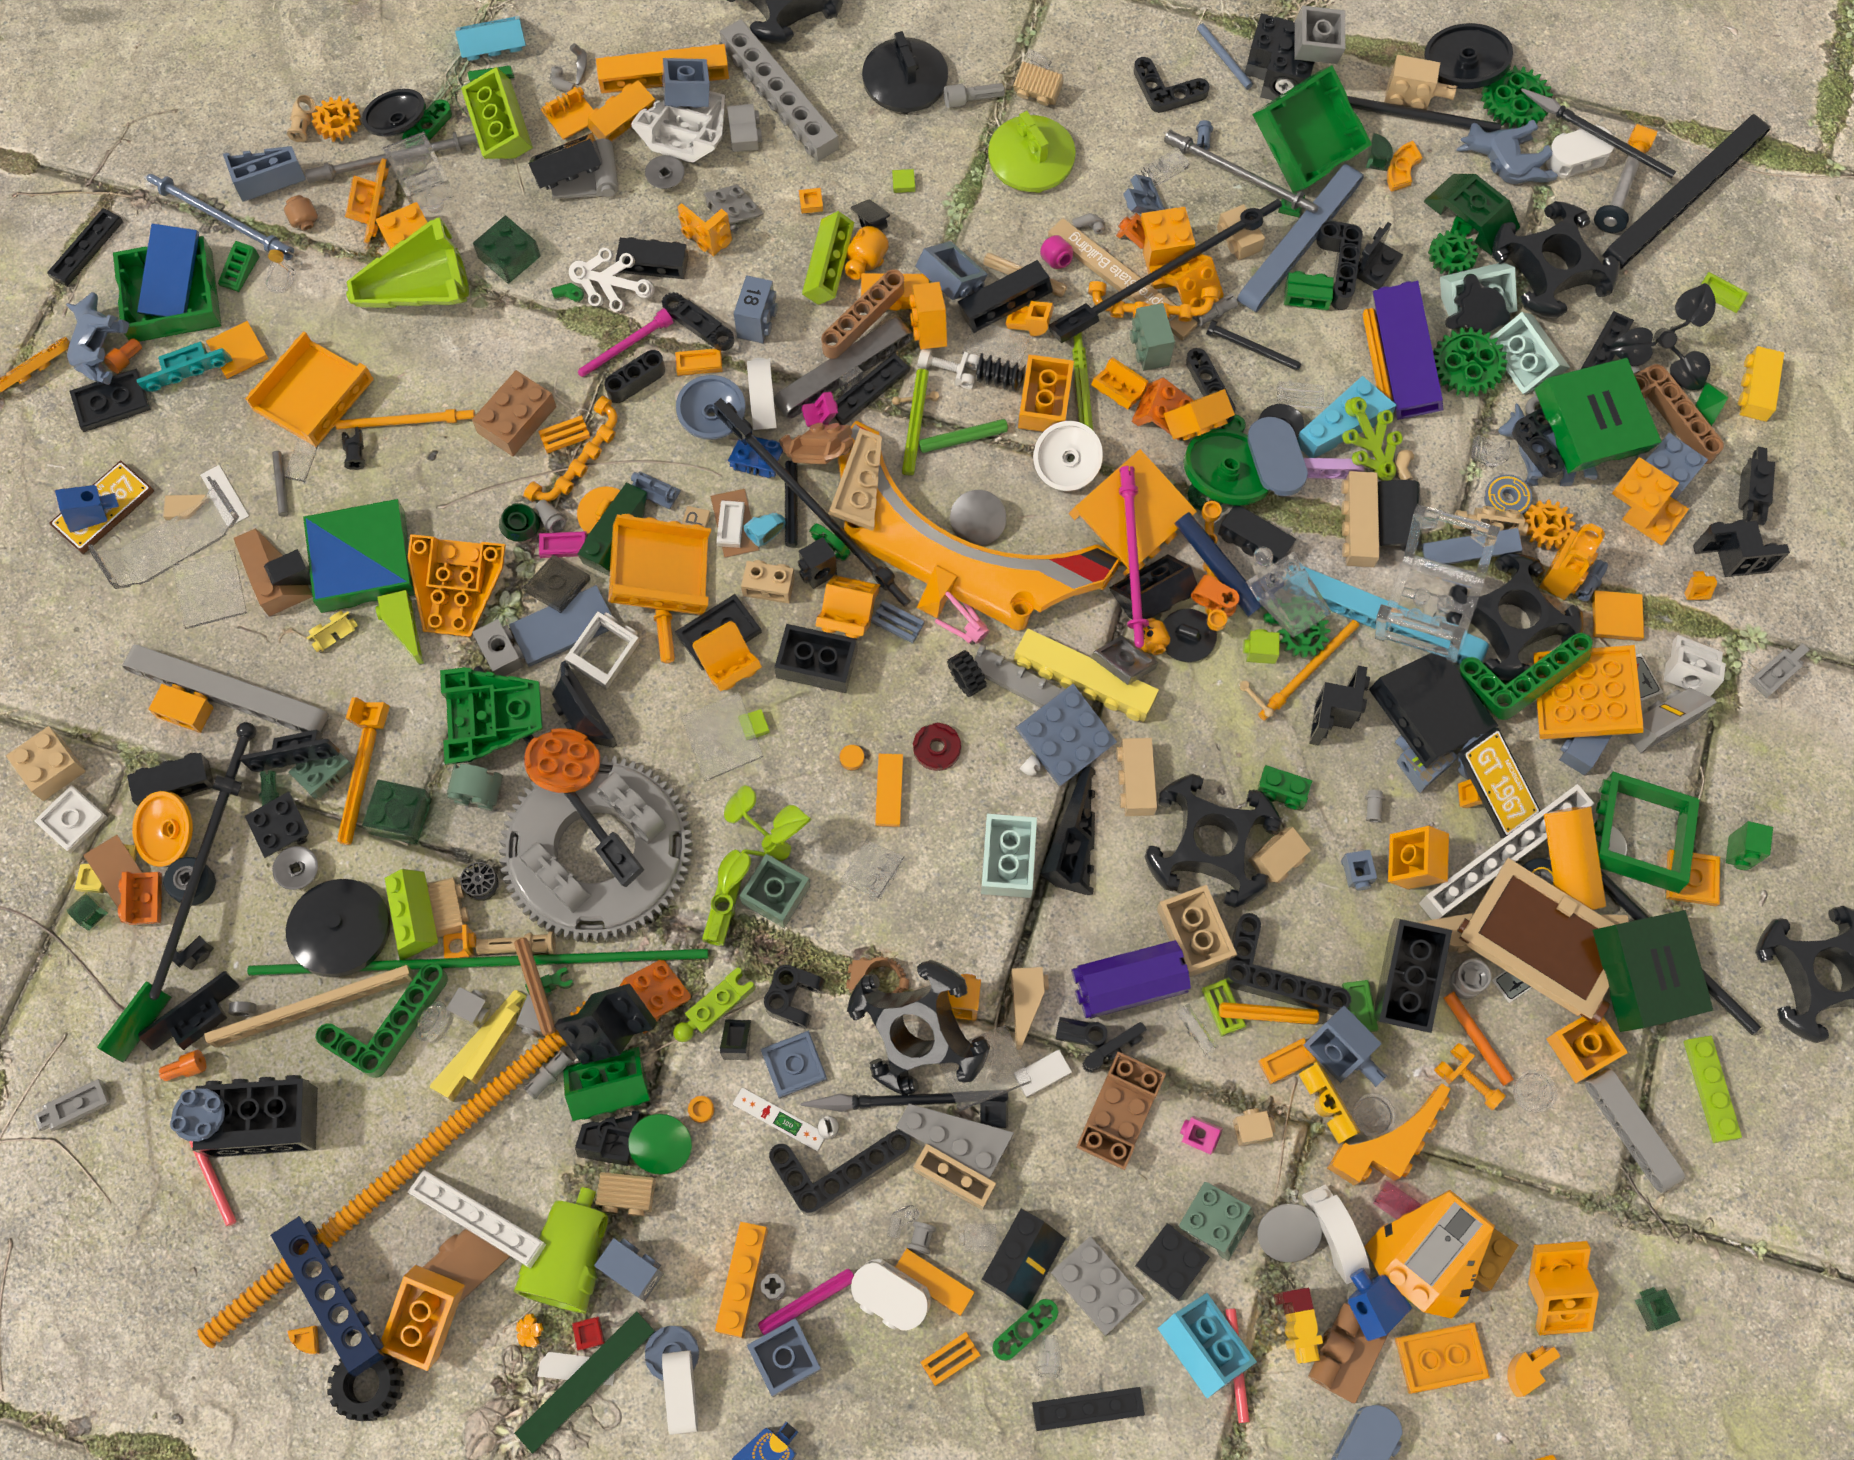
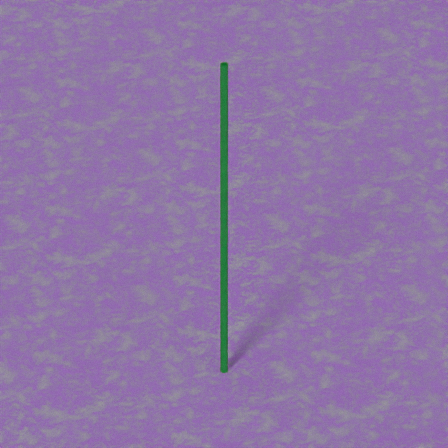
M708 949L546 954L533 955L536 965L708 959L709 952ZM518 956L373 961L358 972L390 971L405 965L411 970L421 969L425 964L432 962L438 964L442 969L521 965ZM300 964L249 965L247 968L248 976L311 973Z

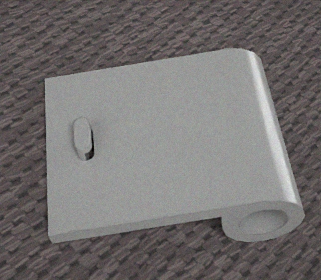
M597 139L596 143L602 158L601 165H598L600 169L588 174L586 171L578 173L579 177L569 182L566 179L558 181L559 185L551 189L552 199L596 196L611 197L616 194L619 186L612 142L608 139Z

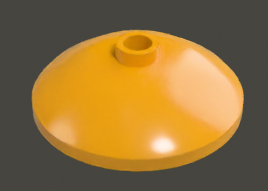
M154 792L148 795L136 810L132 826L133 841L137 852L144 861L157 867L170 866L176 860L181 859L189 848L193 835L192 816L183 799L172 792Z

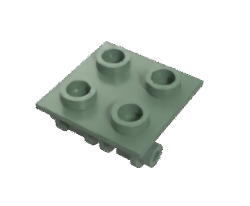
M340 753L338 756L327 759L297 763L288 773L316 799L318 797L321 798L329 790L325 785L326 783L333 788L334 786L330 783V780L333 778L338 783L339 780L335 775L342 779L351 772L349 769L353 766Z

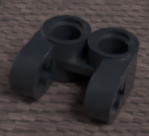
M781 965L775 970L770 988L764 996L766 1012L772 1018L807 1029L812 1016L802 1010L791 1007L792 1000L799 987L815 993H821L826 980L791 965ZM784 975H790L794 978L789 985L781 984L780 979ZM782 999L784 1004L781 1008L774 1009L770 1006L772 1000Z

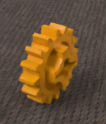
M338 96L337 100L329 97V102L322 100L321 107L315 106L317 112L312 113V123L317 134L322 135L325 140L331 137L332 142H335L336 138L339 137L341 141H344V136L347 135L351 138L352 131L358 132L357 126L361 125L359 119L361 115L356 104L351 103L349 98L343 101L341 96Z
M1550 499L1545 504L1540 500L1535 506L1531 505L1523 516L1525 522L1528 523L1526 536H1531L1529 542L1537 541L1538 548L1544 544L1547 550H1550L1553 545L1556 549H1559L1576 525V522L1570 521L1574 515L1566 513L1568 507L1565 506L1561 509L1559 507L1560 502L1557 501L1555 505H1552Z

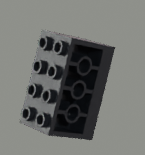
M287 1075L285 1080H275L274 1077H260L259 1082H249L248 1079H233L231 1084H222V1081H206L205 1085L196 1086V1089H209L216 1092L223 1100L225 1114L218 1131L207 1139L193 1141L192 1151L209 1158L316 1150L318 1088L311 1084L309 1080L303 1079L301 1075Z

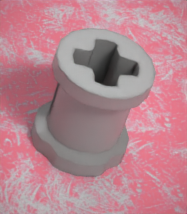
M914 1221L913 1226L915 1229L907 1249L930 1255L929 1244L932 1233L936 1232V1227Z
M768 1274L761 1281V1291L769 1300H779L786 1293V1283L778 1274ZM772 1280L781 1285L780 1288L776 1289L775 1294L766 1289L767 1286L771 1285Z

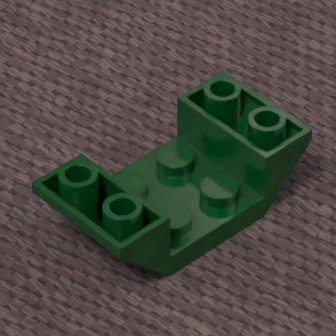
M1452 174L1424 200V203L1439 215L1449 208L1479 233L1474 243L1490 256H1492L1495 236L1502 224L1513 222L1516 225V232L1520 230V224L1510 200L1477 174Z

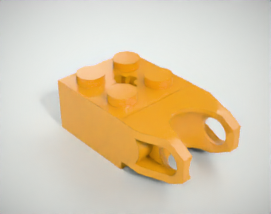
M1592 523L1583 525L1578 532L1572 530L1555 555L1539 588L1563 600L1570 593L1574 595L1579 586L1585 581L1589 573L1587 570L1593 565L1598 556L1596 550L1605 537L1604 530Z

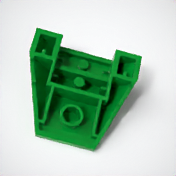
M466 667L440 670L441 694L445 697L447 706L448 740H443L445 765L472 762L543 730L539 681L513 676L506 677L487 671L486 673L474 671Z

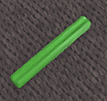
M1000 419L919 440V448L922 453L1005 433L1008 431V424L1005 419Z

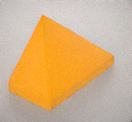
M936 565L917 608L938 619L948 598L946 592H951L958 576Z

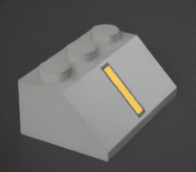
M1690 687L1683 692H1680L1678 689L1666 697V702L1661 703L1657 701L1647 708L1648 712L1642 715L1643 733L1626 735L1641 754L1699 720L1717 703L1715 699Z

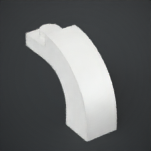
M755 358L747 361L753 430L776 428L771 361L765 358Z
M1326 1185L1303 1194L1304 1204L1319 1219L1322 1231L1331 1250L1334 1267L1345 1283L1353 1282L1350 1275L1361 1268H1364L1368 1275L1371 1274L1361 1238L1340 1198L1337 1195L1333 1196Z

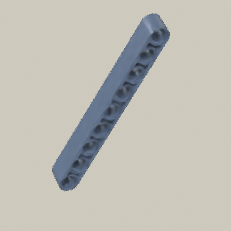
M1346 163L1340 168L1313 201L1318 206V211L1316 213L1308 210L1305 211L1241 290L1237 298L1238 302L1254 312L1259 311L1317 239L1321 225L1326 221H1331L1356 191L1364 178V174Z

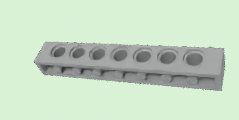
M742 19L720 30L721 41H719V44H725L726 53L731 56L734 65L737 68L740 67L746 80L755 85L757 93L761 97H765L770 109L779 114L781 122L784 126L788 125L794 138L802 142L809 156L812 155L818 162L839 150V139L836 132Z

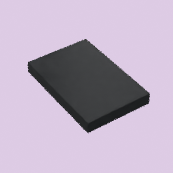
M137 368L112 376L109 385L94 382L69 391L80 429L83 432L151 410L145 390L137 383V379L141 378Z
M733 594L675 631L676 636L702 671L704 667L692 646L696 640L729 621H733L737 625L745 643L762 633L761 628L736 594Z

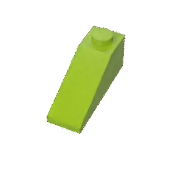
M407 591L378 596L379 606H375L378 619L383 620L387 628L419 665L424 664L412 600Z

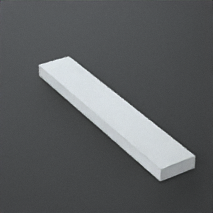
M425 1170L421 1172L408 1190V1193L530 1269L546 1246L541 1240Z

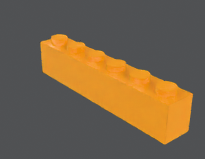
M725 44L596 58L601 94L622 91L627 84H633L637 80L645 88L663 87V58L707 59L709 81L729 79Z

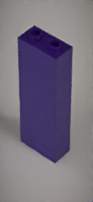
M1406 281L1400 285L1384 286L1374 290V304L1393 400L1397 405L1395 408L1397 420L1443 411V398L1419 282Z

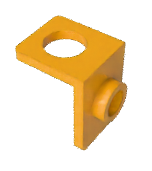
M467 924L462 925V933L443 936L444 958L474 957L477 938L475 932H472ZM455 939L463 941V949L458 953L450 951V943Z

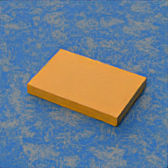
M1475 1322L1395 1338L1409 1394L1490 1378Z

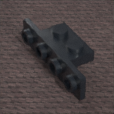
M316 729L274 738L271 750L242 755L240 761L251 771L262 772L267 769L282 768L287 765L338 756L340 749L329 739H322V733Z
M223 971L138 1033L139 1039L153 1051L173 1037L177 1045L182 1050H185L204 1036V1033L211 1031L227 1019L219 1003L239 989V984L227 971Z

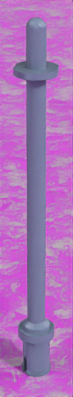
M153 174L147 175V181L157 186L159 194L162 196H167L169 193L263 244L264 250L267 252L273 249L279 250L284 254V259L287 261L293 257L288 251L294 253V248L280 242L278 237L274 235L267 237L175 187L173 179L168 176L161 179Z

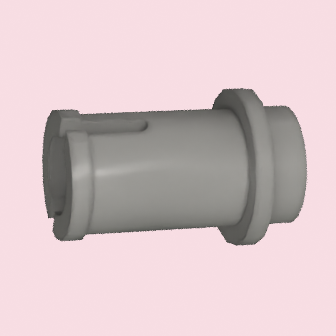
M1370 790L1368 795L1365 796L1367 800L1366 821L1373 823L1382 822V803L1385 801V796H1383L1382 791Z

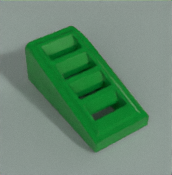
M235 241L219 278V286L240 292L260 257L253 246ZM229 277L236 278V282L229 280Z

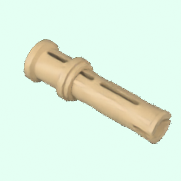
M549 931L548 934L533 935L530 932L525 934L524 937L477 939L476 953L478 955L516 953L514 942L520 938H527L533 954L538 952L555 954L554 931Z

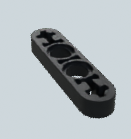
M1201 348L1189 350L1186 365L1203 397L1210 395L1211 391L1225 389L1235 414V404L1207 353ZM1207 373L1212 378L1210 380H1203L1200 375ZM1234 416L1227 418V422L1230 423Z

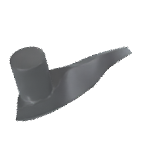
M573 43L570 46V51L577 56L576 85H579L586 71L587 53L583 48Z

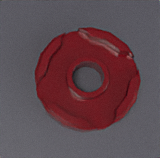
M937 722L924 726L916 733L913 741V752L916 760L929 770H946L956 763L961 753L962 746L959 735L955 729L947 724ZM935 741H939L944 745V748L939 752H935L930 748V745Z

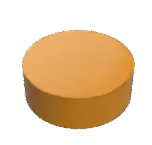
M857 745L845 746L840 752L841 765L847 770L859 769L864 763L863 750Z
M697 1096L688 1105V1114L696 1123L708 1122L715 1112L712 1101L706 1096Z

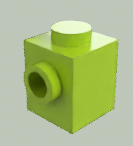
M1265 629L1250 631L1248 638L1243 641V653L1247 654L1246 662L1275 664L1279 657L1280 633L1268 632Z

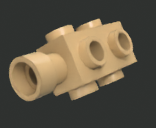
M1483 506L1482 508L1475 507L1473 515L1467 514V511L1456 510L1453 519V529L1464 530V528H1469L1472 535L1518 528L1521 538V536H1526L1528 523L1525 522L1523 515L1517 510L1507 509L1505 512L1498 511L1492 506ZM1482 518L1488 519L1487 522L1481 523ZM1504 522H1511L1509 526H1504Z

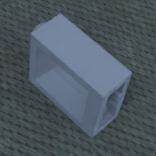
M951 241L924 248L915 265L930 281L940 282L941 290L951 300L964 298L982 289L988 275Z

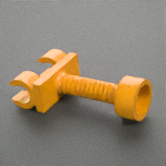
M1458 1043L1450 1051L1456 1059L1462 1062L1457 1069L1453 1071L1448 1064L1442 1061L1434 1071L1438 1076L1446 1080L1445 1082L1448 1084L1458 1075L1462 1076V1078L1464 1077L1470 1085L1485 1097L1484 1104L1491 1110H1494L1506 1095L1498 1088L1496 1090L1490 1089L1467 1068V1065L1475 1055L1470 1053L1465 1046Z

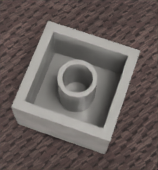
M1302 6L1295 20V60L1338 64L1345 51V10Z

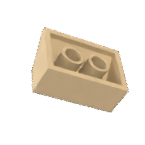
M1207 885L1159 902L1157 912L1169 940H1176L1182 949L1184 957L1181 960L1183 965L1187 964L1189 978L1209 971L1237 955Z

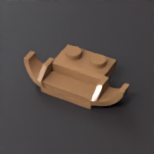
M815 423L803 435H798L793 440L790 435H785L779 439V443L787 457L792 458L793 463L827 464L834 458L846 455L852 450L853 439L849 436L853 433L850 425H839V423L823 425V423Z

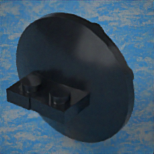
M903 31L894 33V39L879 44L868 54L862 69L863 85L867 94L878 105L892 111L907 114L929 108L942 96L944 87L947 86L948 67L943 55L934 46L920 39L905 37Z

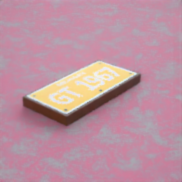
M121 460L93 484L97 486L101 496L112 493L116 494L119 507L105 510L108 519L106 522L71 533L61 513L49 522L59 534L83 555L155 492L151 486Z

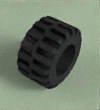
M383 1353L385 1357L370 1367L376 1371L379 1377V1388L372 1399L367 1402H360L353 1391L356 1377L348 1373L340 1358L339 1361L341 1363L333 1366L331 1371L335 1373L333 1377H328L327 1382L331 1383V1388L327 1389V1394L333 1398L330 1401L332 1407H337L336 1412L339 1415L346 1416V1419L375 1421L379 1417L388 1415L387 1411L390 1409L394 1410L397 1406L395 1401L401 1399L403 1394L400 1393V1387H404V1381L401 1380L400 1376L404 1374L402 1369L397 1367L399 1364L397 1360Z

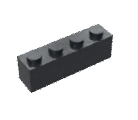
M1036 260L959 300L958 304L963 318L972 332L975 333L1029 305L1031 301H1037L1052 293L1053 289L1049 275L1039 261Z

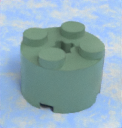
M454 764L446 794L457 805L469 806L470 802L477 804L480 809L492 811L493 806H496L503 775L498 772H494V776L489 775L488 769L469 764H460L458 766Z

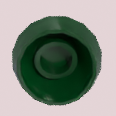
M523 503L509 505L499 519L501 533L507 539L515 542L531 539L540 528L538 514L531 507Z

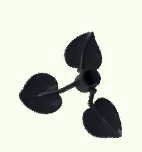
M1703 283L1698 287L1687 290L1678 298L1675 311L1680 319L1686 320L1684 323L1675 327L1672 326L1670 329L1661 328L1656 331L1654 338L1651 330L1647 328L1636 327L1620 335L1612 343L1609 350L1620 359L1628 358L1631 366H1640L1652 357L1653 350L1651 346L1657 344L1666 349L1670 348L1680 358V360L1673 362L1670 366V375L1679 386L1685 389H1702L1710 373V361L1704 353L1699 351H1691L1684 357L1674 346L1677 342L1675 331L1688 326L1690 322L1697 327H1701L1711 320L1716 306L1715 296L1711 287Z

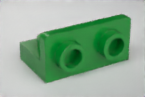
M1265 765L1257 790L1262 791L1271 802L1278 801L1284 803L1287 808L1303 810L1308 801L1312 780Z

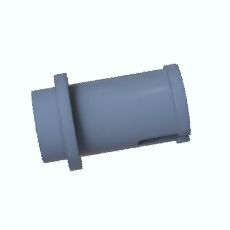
M1202 120L1196 126V131L1198 132L1196 145L1203 148L1204 142L1205 150L1210 149V137L1213 132V126L1210 121Z

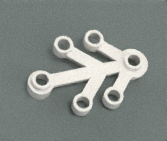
M608 248L600 249L598 255L588 262L575 261L571 264L569 276L575 283L582 284L589 296L588 302L592 306H601L603 297L596 292L590 280L599 282L610 301V309L615 312L623 311L625 304L618 298L611 285L636 291V294L642 298H650L654 294L655 287L653 283L646 279L635 282L614 276L623 269L631 268L634 265L635 259L628 253L622 254L618 262L602 272L592 270L603 262L612 261L614 255ZM605 251L609 252V257L607 259L603 258V253ZM630 257V263L625 265L624 259ZM578 268H582L583 270L581 276H577L576 274ZM643 284L647 286L645 292L640 291V287ZM594 296L599 297V301L596 304L593 303ZM616 301L620 302V307L618 309L614 308V303Z

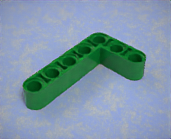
M1577 633L1507 685L1475 657H1468L1461 662L1460 674L1482 704L1495 717L1501 720H1508L1585 664L1591 657L1593 642L1589 635ZM1577 647H1583V648H1585V649H1584V650H1578V649H1576V648H1577ZM1558 661H1564V662H1566V663H1565V664H1559V663H1557V662H1558ZM1467 671H1475L1476 673L1468 674ZM1539 675H1546L1547 677H1546V678H1539L1538 676H1539ZM1484 687H1491V688H1493V689H1491V690H1484L1483 688H1484ZM1527 689L1528 692H1520L1518 690ZM1507 703L1509 704V706L1503 707L1499 704Z
M434 962L425 964L367 1045L330 1023L323 1024L317 1029L316 1041L322 1047L369 1077L378 1078L382 1076L448 982L447 973ZM439 972V976L435 981H428L431 973ZM424 993V998L421 1002L413 1003V999L417 994ZM401 1016H409L408 1021L404 1025H398V1020ZM331 1032H335L336 1035L334 1040L330 1043H326L327 1035ZM389 1036H393L392 1044L389 1047H383L384 1040ZM356 1045V1052L351 1056H347L348 1048ZM377 1058V1066L374 1069L368 1070L369 1061Z

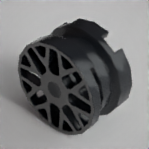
M474 862L469 864L461 874V886L471 899L485 901L496 894L495 892L499 887V879L490 865L484 862Z

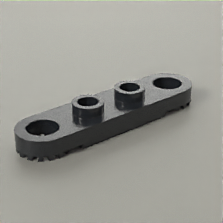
M668 293V295L666 294L662 298V307L667 310L674 320L719 351H726L732 348L734 345L733 332L723 326L717 319L690 300L682 297L681 294L679 295V293ZM672 301L679 302L677 307L674 306L675 308L673 306L668 307V304ZM721 336L728 337V340L724 341V343H720L717 339Z

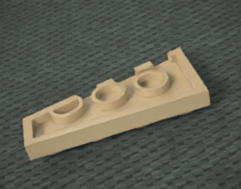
M861 428L859 429L828 513L872 531L875 524L874 517L882 436Z

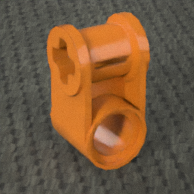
M1204 575L1191 594L1192 599L1196 603L1210 610H1222L1223 607L1227 617L1235 613L1239 602V594L1236 590L1219 582L1210 575Z

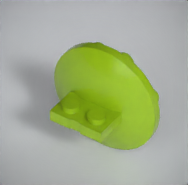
M1028 111L999 126L992 135L988 148V159L991 169L1005 185L1020 191L1037 193L1062 183L1073 169L1076 154L1074 141L1061 124L1044 116L1030 115Z

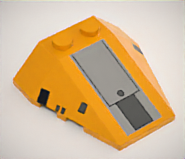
M1448 1190L1422 1204L1418 1209L1405 1213L1390 1224L1387 1223L1381 1226L1364 1247L1379 1276L1386 1275L1400 1293L1421 1311L1452 1319L1470 1297L1495 1225L1454 1192Z

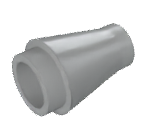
M540 500L535 505V509L547 531L558 533L564 529L566 520L563 513L550 505L546 500Z

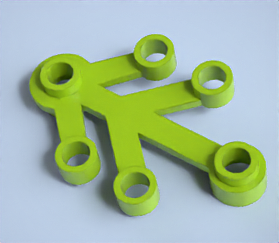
M1361 397L1348 399L1345 403V411L1349 416L1357 417L1366 439L1359 436L1355 429L1345 431L1342 439L1346 444H1354L1372 452L1375 457L1374 460L1368 458V454L1365 451H1357L1352 455L1353 463L1372 469L1374 473H1377V478L1381 481L1392 480L1396 474V466L1393 462L1396 445L1401 444L1403 440L1402 434L1399 431L1388 433L1386 437L1388 444L1385 454L1383 453L1381 447L1387 424L1393 421L1392 412L1384 410L1378 413V423L1374 433L1365 413L1366 401Z

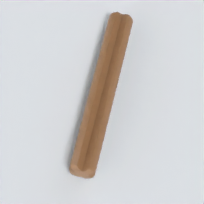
M520 938L514 942L541 1032L544 1036L556 1032L555 1023L527 938Z

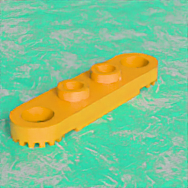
M67 337L56 341V344H51L47 349H43L7 372L5 376L0 377V392L17 381L19 384L24 383L32 377L30 373L34 370L42 371L50 366V360L69 348L70 341Z

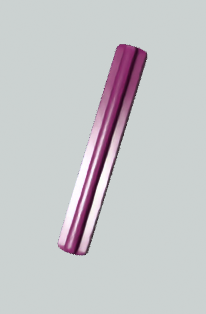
M849 1268L845 1269L760 1321L758 1327L763 1335L768 1334L852 1284L854 1277L852 1271Z

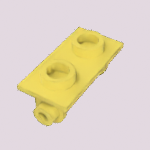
M341 610L329 618L331 622L324 627L319 624L308 631L310 636L306 638L309 641L311 639L315 640L311 645L316 652L320 650L323 652L326 648L336 643V640L331 635L334 632L342 639L355 631L354 628L358 625L353 618L347 619V616L350 615L348 611L343 613Z

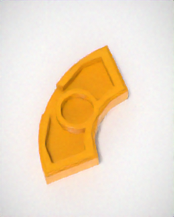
M1414 141L1401 146L1394 153L1389 163L1387 183L1391 192L1411 186L1412 184L1411 169L1420 163L1423 158Z

